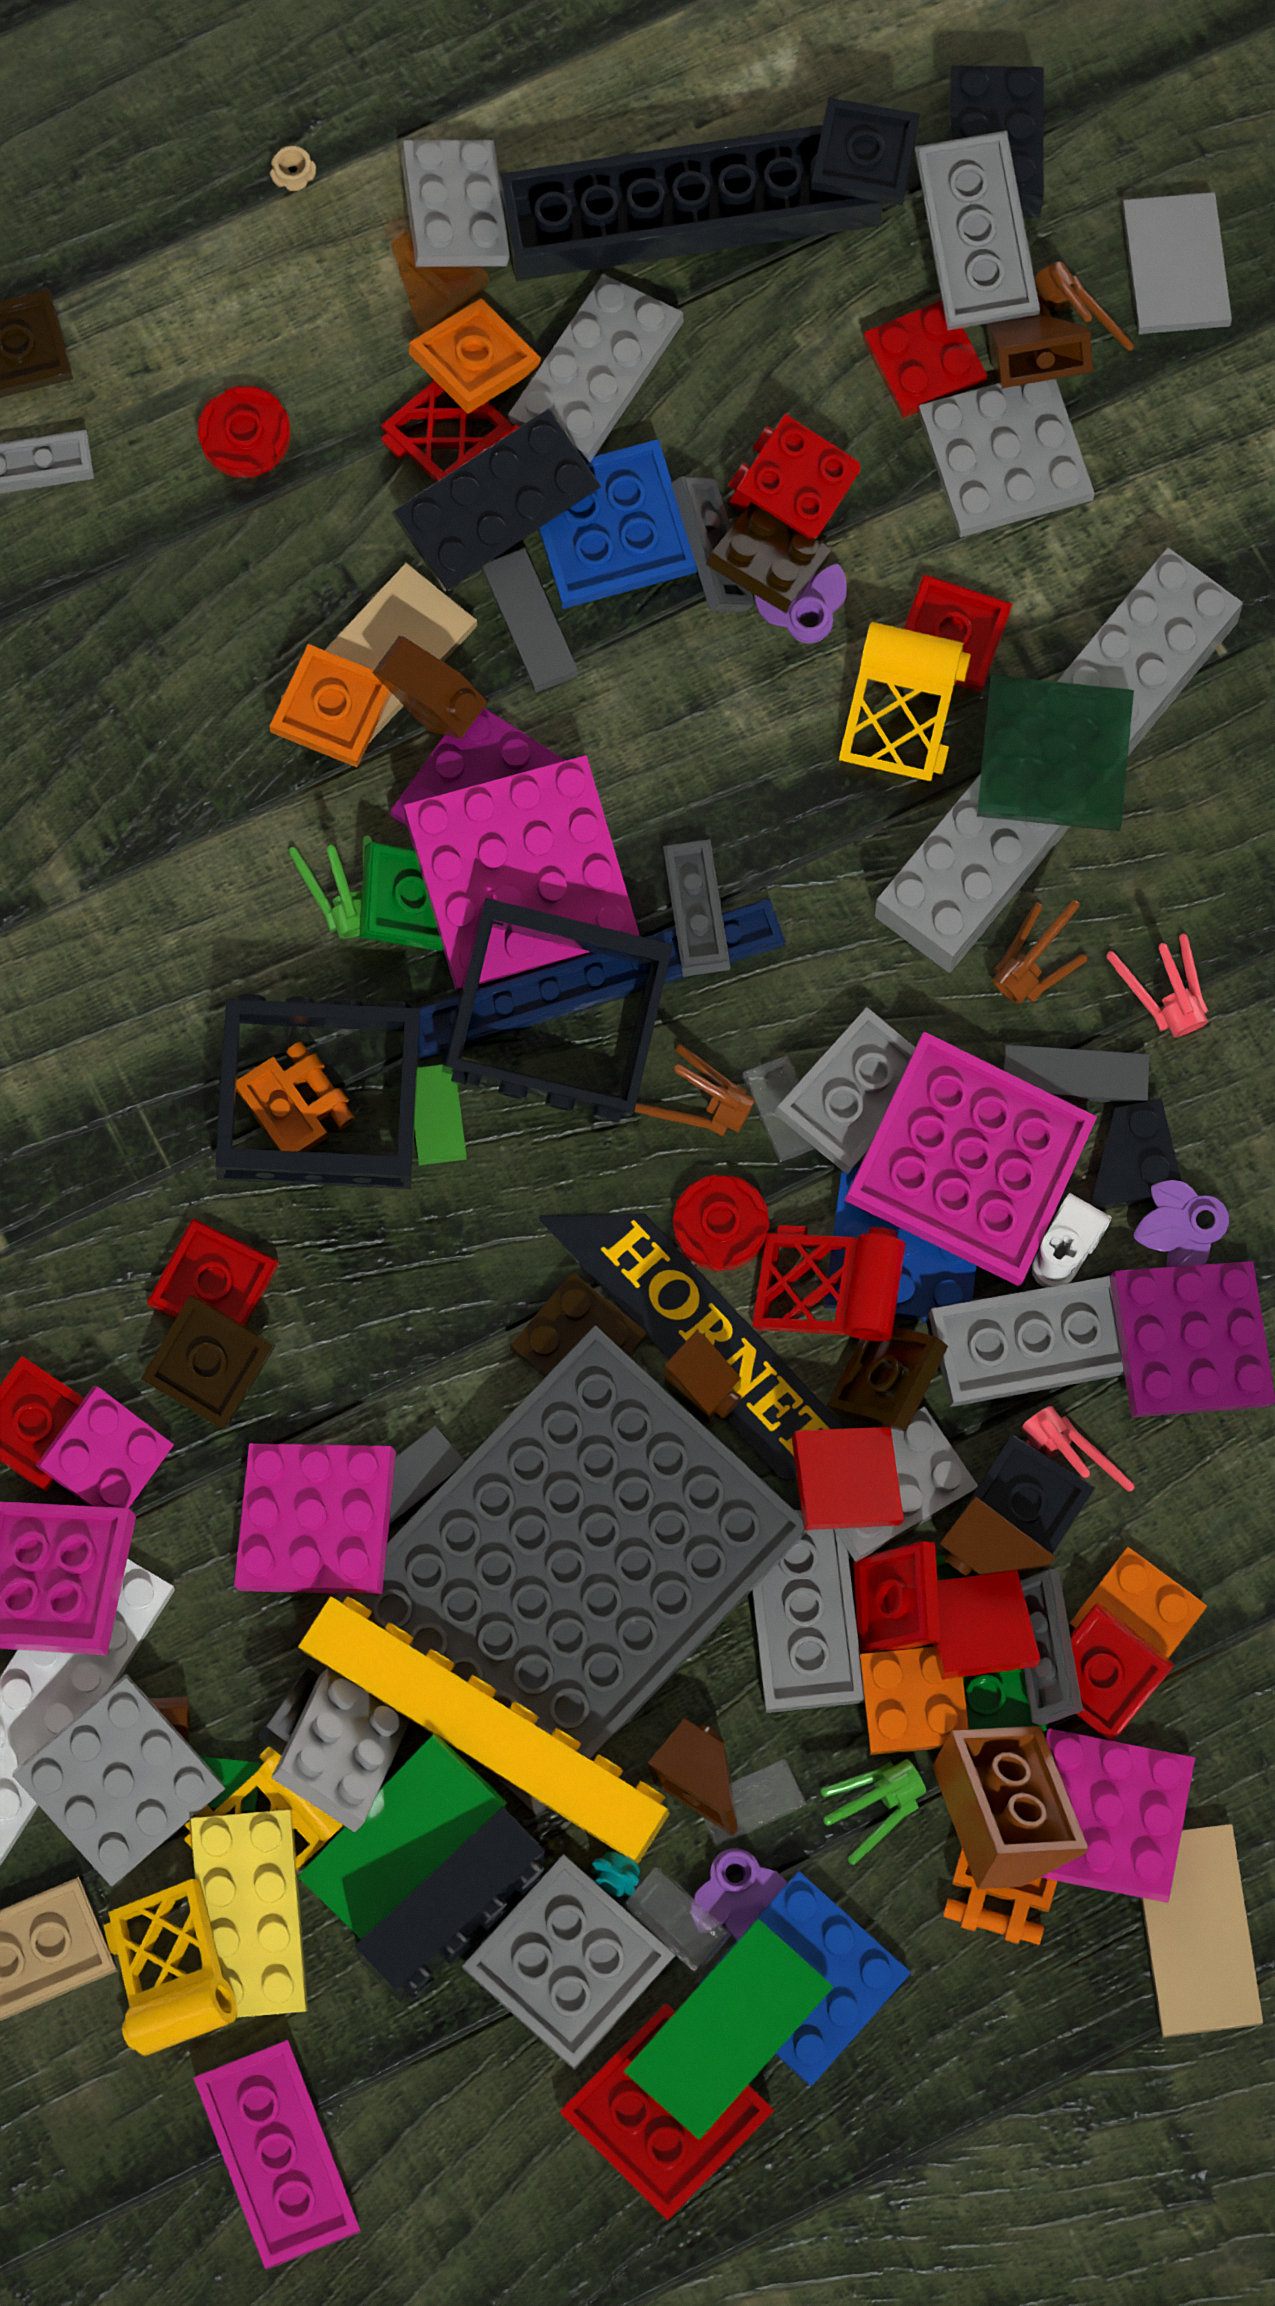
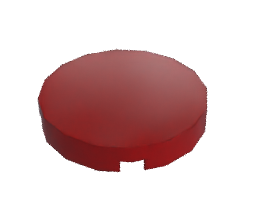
M234 386L226 389L225 393L219 395L216 399L214 396L206 403L198 419V440L206 460L218 471L233 477H255L269 472L283 460L290 445L291 425L287 412L271 392L255 386Z
M718 1175L705 1176L690 1184L677 1200L673 1216L675 1241L683 1254L699 1267L718 1272L738 1269L752 1261L765 1245L766 1235L769 1230L767 1205L759 1191L742 1178L731 1175L730 1177Z

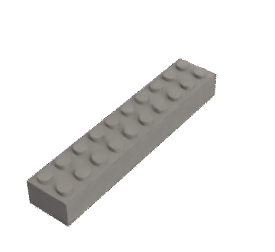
M1167 547L877 898L875 918L948 973H951L1238 623L1243 602Z

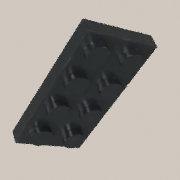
M548 408L395 509L392 515L445 592L600 489L601 485Z

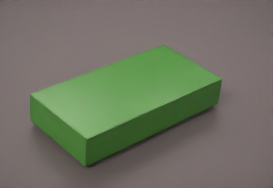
M443 1065L418 1067L414 1129L419 1165L467 1160L458 1084L451 1082L452 1074L442 1072Z

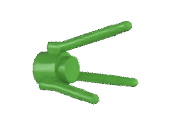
M364 836V838H363V840H362V841H363V867H364V850H365V846H366L368 843L372 842V838H371L370 836ZM334 845L327 847L331 869L340 895L333 899L334 908H332L298 849L291 847L289 854L325 915L329 931L337 930L340 939L359 936L362 897L358 891L350 892L336 847Z
M908 1759L901 1761L895 1766L889 1761L876 1770L821 1789V1795L828 1797L875 1782L876 1788L825 1816L823 1820L825 1825H832L879 1799L889 1809L896 1805L898 1807L848 1857L849 1864H856L905 1816L919 1809L915 1799L926 1794V1787L918 1771Z

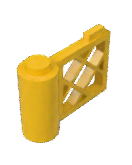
M871 622L864 645L861 667L839 761L930 782L932 781L933 773L943 775L949 746L941 745L940 743L956 680L965 682L971 654L963 652L964 643ZM868 680L888 684L897 701L873 715L864 701ZM895 686L913 691L901 697ZM921 692L941 696L937 715L919 726L905 702ZM901 706L915 729L895 742L890 743L877 720ZM862 707L869 718L857 725ZM870 724L874 725L887 746L871 757L851 753L855 734ZM934 724L931 741L929 742L923 731ZM919 734L928 749L924 770L905 766L895 751L896 747ZM890 752L897 763L879 760V758Z
M268 1746L259 1756L264 1764L251 1778L215 1811L206 1805L193 1818L227 1815L234 1807L235 1814H242V1800L256 1787H259L271 1801L270 1811H277V1808L278 1810H292L294 1829H297L310 1844L296 1857L297 1871H299L323 1847L330 1843L345 1826L271 1778L281 1755ZM190 1820V1821H188V1822L185 1824V1826H186V1827L189 1829V1831L191 1832V1820ZM191 1832L184 1840L193 1849Z
M190 1879L109 1911L111 1922L104 1925L110 1954H118L130 2007L122 2024V2033L127 2045L131 2049L137 2050L143 2056H147L231 2024L236 2020V1999L231 1987L221 1974L200 1880ZM187 1896L191 1912L182 1929L168 1921L167 1918L175 1901ZM158 1908V1910H157L156 1913H154L153 1911H151V1910H153V1909ZM143 1914L151 1919L152 1922L141 1945L131 1940L127 1920ZM163 1927L179 1936L167 1961L151 1952ZM190 1942L199 1947L204 1968L188 1974L179 1969L178 1965ZM147 1959L161 1966L163 1970L155 1986L142 1991L139 1975ZM173 1975H176V1976L179 1977V1978H176V1979H174V1980H171L172 1977H173Z

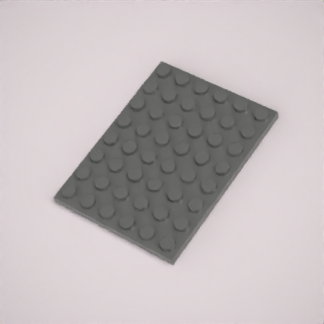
M594 1326L387 1543L382 1594L340 1593L335 1599L343 1603L347 1596L356 1600L372 1611L368 1618L369 1621L382 1629H385L388 1622L402 1629L414 1638L409 1646L425 1656L430 1648L440 1653L455 1664L451 1671L453 1674L468 1682L472 1675L481 1679L497 1690L493 1697L494 1700L507 1708H510L514 1701L527 1708L539 1717L535 1723L537 1727L552 1735L555 1728L560 1729L581 1743L577 1750L578 1753L592 1760L808 1530H804L803 1519L794 1509L598 1327ZM493 1773L538 1817L547 1808L544 1804Z

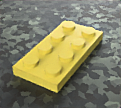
M292 1810L190 1818L195 1879L200 1880L221 1974L234 1993L237 2003V2017L308 2011Z

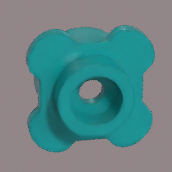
M606 1852L602 1858H595L592 1865L596 1869H592L590 1877L595 1883L611 1896L620 1897L623 1895L634 1897L636 1890L633 1886H637L640 1873L637 1864L628 1857L616 1852Z

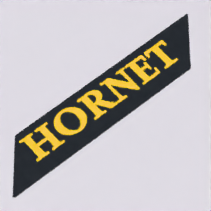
M645 1214L539 1217L541 1223L626 1314L647 1332V1336L669 1360L697 1329L707 1337L741 1377V1388L737 1393L742 1398L736 1407L725 1417L726 1421L781 1479H797L792 1445V1435L795 1431L846 1429Z

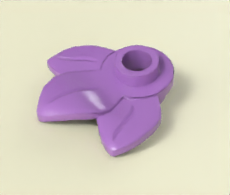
M839 564L825 568L814 577L786 614L756 595L755 603L760 615L770 624L787 627L789 633L800 642L816 643L823 640L830 633L833 625V613L845 602L847 593L846 578ZM806 616H812L817 619L818 623L814 627H805L801 623V619Z
M1169 1180L1151 1186V1194L1158 1209L1150 1212L1141 1220L1133 1234L1134 1239L1148 1248L1162 1252L1168 1251L1167 1267L1204 1265L1209 1257L1211 1243L1219 1240L1228 1229L1229 1214L1225 1205L1215 1197L1207 1195L1198 1196L1187 1183ZM1208 1210L1213 1214L1214 1223L1210 1228L1201 1229L1197 1225L1196 1216L1200 1211Z
M739 1848L724 1850L712 1862L710 1880L701 1886L695 1894L693 1916L697 1929L703 1934L725 1924L726 1929L737 1940L783 1889L787 1882L778 1872L759 1867L755 1857L748 1851ZM732 1865L740 1867L744 1874L743 1880L739 1883L730 1882L725 1874L726 1868Z

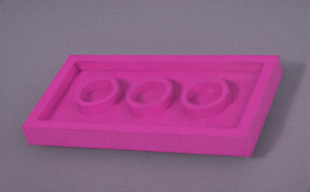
M288 2040L193 2077L266 2270L361 2232Z

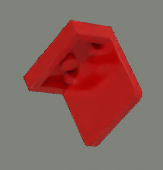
M785 414L775 430L766 425L752 449L758 452L759 455L750 467L742 463L728 484L735 492L727 505L743 514L750 502H752L806 538L815 539L819 536L860 472V463Z

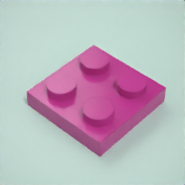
M93 1386L35 1466L88 1506L129 1508L174 1444L98 1386Z

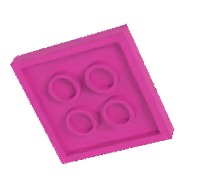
M249 1444L234 1586L239 1591L382 1594L396 1451L392 1446Z
M0 1502V1649L107 1655L136 1515L129 1508Z
M1048 1728L1046 1741L1085 1838L1088 1850L1084 1855L1047 1873L1041 1878L1169 1903L1195 1757Z

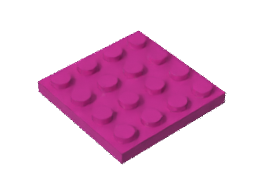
M587 755L403 805L402 810L455 991L460 990L462 987L480 906L485 898L640 936ZM492 927L479 984L593 952Z
M923 1032L844 1201L1020 1286L1026 1277L1097 1116L937 1037Z

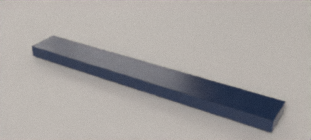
M770 898L722 913L730 963L785 946V939ZM676 928L646 936L645 938L673 944L664 984L685 978L682 974ZM592 953L477 989L464 1047L643 991L648 966ZM460 995L419 1007L420 1060L447 1051Z

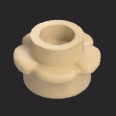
M285 147L272 159L273 169L270 173L273 182L279 187L286 186L289 191H298L305 188L307 181L313 180L315 176V163L310 161L309 154L300 147ZM290 167L297 168L295 173H290L288 170Z

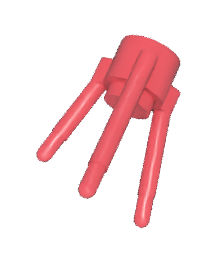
M1186 934L1179 936V943L1189 989L1184 988L1167 944L1161 943L1159 945L1165 969L1175 992L1162 1000L1165 1006L1163 1010L1156 1004L1113 951H1109L1106 955L1107 959L1152 1014L1160 1032L1169 1028L1173 1037L1176 1038L1189 1034L1208 1023L1205 1015L1208 1009L1202 998L1193 954Z
M1053 1406L1039 1411L1021 1427V1430L1028 1438L1025 1443L1041 1453L1044 1452L1049 1458L1062 1452L1083 1478L1089 1477L1090 1471L1070 1446L1072 1441L1123 1488L1130 1492L1134 1490V1484L1123 1472L1082 1436L1066 1416L1061 1418Z

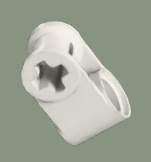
M1069 1193L1056 1213L1042 1240L1040 1250L1034 1258L1032 1274L1035 1280L1046 1288L1071 1283L1087 1256L1092 1254L1112 1217Z

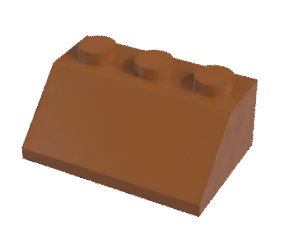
M1041 1726L951 1731L932 1768L977 1889L1024 1886L1086 1853L1088 1846Z

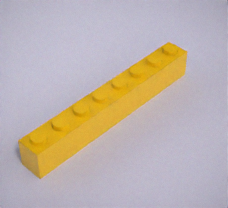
M330 1596L298 1646L304 1653L324 1666L331 1668L432 1734L436 1733L447 1744L639 1864L670 1815L668 1809L661 1805L666 1798L664 1795L642 1781L639 1782L635 1789L619 1779L623 1770L599 1754L594 1762L577 1752L581 1745L580 1742L558 1728H555L552 1735L535 1725L539 1717L514 1701L511 1707L507 1708L494 1700L493 1697L497 1690L476 1676L472 1675L468 1682L451 1672L455 1664L430 1648L426 1656L409 1646L414 1639L412 1636L388 1622L385 1629H382L369 1621L368 1618L372 1611L351 1597L347 1596L343 1603Z

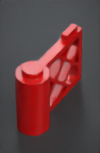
M434 380L381 425L385 433L381 437V441L400 460L408 455L435 482H438L518 429L519 426L516 424L512 425L488 402L468 414L462 408H436L437 397L445 390ZM411 419H428L427 437L407 438L399 429ZM435 419H461L460 437H434ZM468 419H488L496 427L485 437H467ZM420 449H426V455ZM433 449H459L458 460L443 472L432 462Z
M778 1225L777 1234L767 1233L752 1327L760 1331L849 1335L869 1341L890 1340L893 1333L906 1243L897 1238L898 1233L895 1230L884 1227H871L868 1234H861L858 1237L808 1235V1228L805 1226ZM779 1248H797L804 1259L783 1276L777 1268ZM805 1248L815 1250L809 1254ZM831 1250H845L843 1267L828 1278L817 1262ZM812 1267L823 1284L802 1301L791 1284ZM776 1277L778 1281L774 1284V1279ZM840 1284V1289L838 1291L835 1287ZM786 1290L797 1306L783 1318H768L771 1301ZM831 1292L838 1301L835 1321L817 1320L809 1309ZM804 1314L808 1320H801L799 1318Z

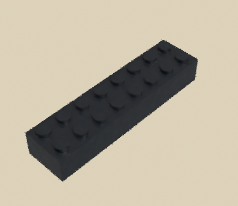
M823 125L500 174L502 204L516 281L876 227L881 225L883 202L811 190V181Z

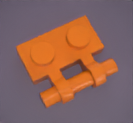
M300 1041L286 1051L295 1064L292 1067L283 1071L273 1056L237 1080L236 1091L278 1151L307 1152L327 1139V1132L319 1122L325 1117L331 1116L340 1129L346 1128L356 1119L347 1106L349 1102L347 1096L341 1088L335 1089L322 1071L325 1065L318 1055L310 1054L303 1042ZM303 1082H307L319 1098L309 1106L295 1088Z
M962 1849L952 1884L970 1889L968 1903L948 1898L943 1917L961 1922V1928L974 1932L978 1927L1005 1935V1941L1019 1944L1020 1940L1040 1945L1045 1926L1026 1921L1029 1907L1049 1912L1057 1881L1040 1877L1020 1887L977 1889ZM986 1894L1014 1902L1011 1916L982 1908Z

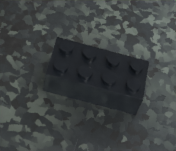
M501 1807L354 1946L359 1960L399 2003L408 1995L413 2001L416 2000L434 1983L435 1979L432 1975L435 1969L444 1961L450 1966L458 1961L472 1946L469 1942L472 1934L481 1926L486 1931L494 1927L508 1912V1909L505 1907L507 1901L517 1892L522 1896L527 1895L543 1878L544 1874L542 1871L546 1865L543 1848Z

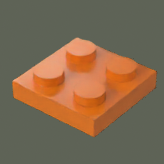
M482 298L409 342V355L467 414L540 368L541 357Z
M308 644L269 726L270 732L358 768L392 693L372 673L374 670Z
M1127 1547L1069 1623V1628L1074 1631L1095 1603L1099 1602L1169 1659L1206 1610L1207 1605L1131 1548Z
M934 1647L860 1654L870 1755L939 1749L943 1747L951 1731L969 1730L963 1677L942 1680Z

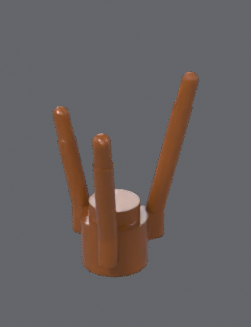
M1056 262L1050 264L1034 277L1035 286L1039 292L1037 297L1041 315L1051 317L1050 307L1059 312L1073 306L1085 322H1090L1092 315L1087 310L1088 308L1126 350L1131 351L1134 349L1132 341L1084 289L1077 276H1072L1065 263Z
M1071 901L1026 956L1020 954L1016 958L1042 910V904L1039 902L1032 906L1005 956L993 968L997 974L991 979L992 983L1012 1002L1020 1005L1027 998L1030 1002L1034 1003L1046 989L1087 961V956L1080 954L1041 981L1037 979L1042 971L1034 962L1079 908V901Z
M677 1044L675 1051L718 1085H714L682 1065L677 1064L674 1066L676 1074L713 1096L706 1110L714 1115L713 1119L636 1103L634 1112L706 1128L721 1136H724L728 1128L739 1133L756 1099L747 1095V1090L732 1083L684 1045Z

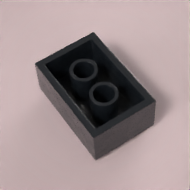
M951 65L948 97V141L1007 131L1022 216L1024 218H1040L1044 198V67Z

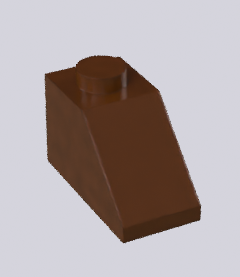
M1041 314L987 323L990 361L1002 389L1093 372L1090 330L1086 326Z
M398 636L372 672L430 732L462 739L488 703L460 672L403 636Z
M698 1329L665 1364L664 1386L708 1424L717 1414L724 1419L742 1398L737 1393L741 1388V1377Z
M976 1496L940 1542V1545L948 1550L943 1559L965 1576L972 1569L980 1575L1047 1567L1052 1566L1057 1559Z
M684 1718L648 1762L654 1785L733 1836L739 1828L730 1765L724 1747L725 1741L711 1727L703 1724L699 1728Z

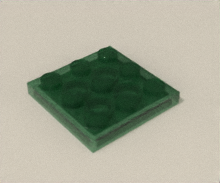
M991 675L976 817L1120 831L1134 690Z

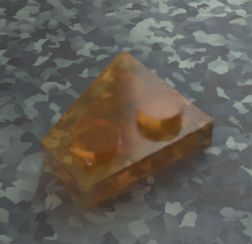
M411 228L406 230L391 244L392 253L420 335L453 316L489 284V275L480 266L415 267Z

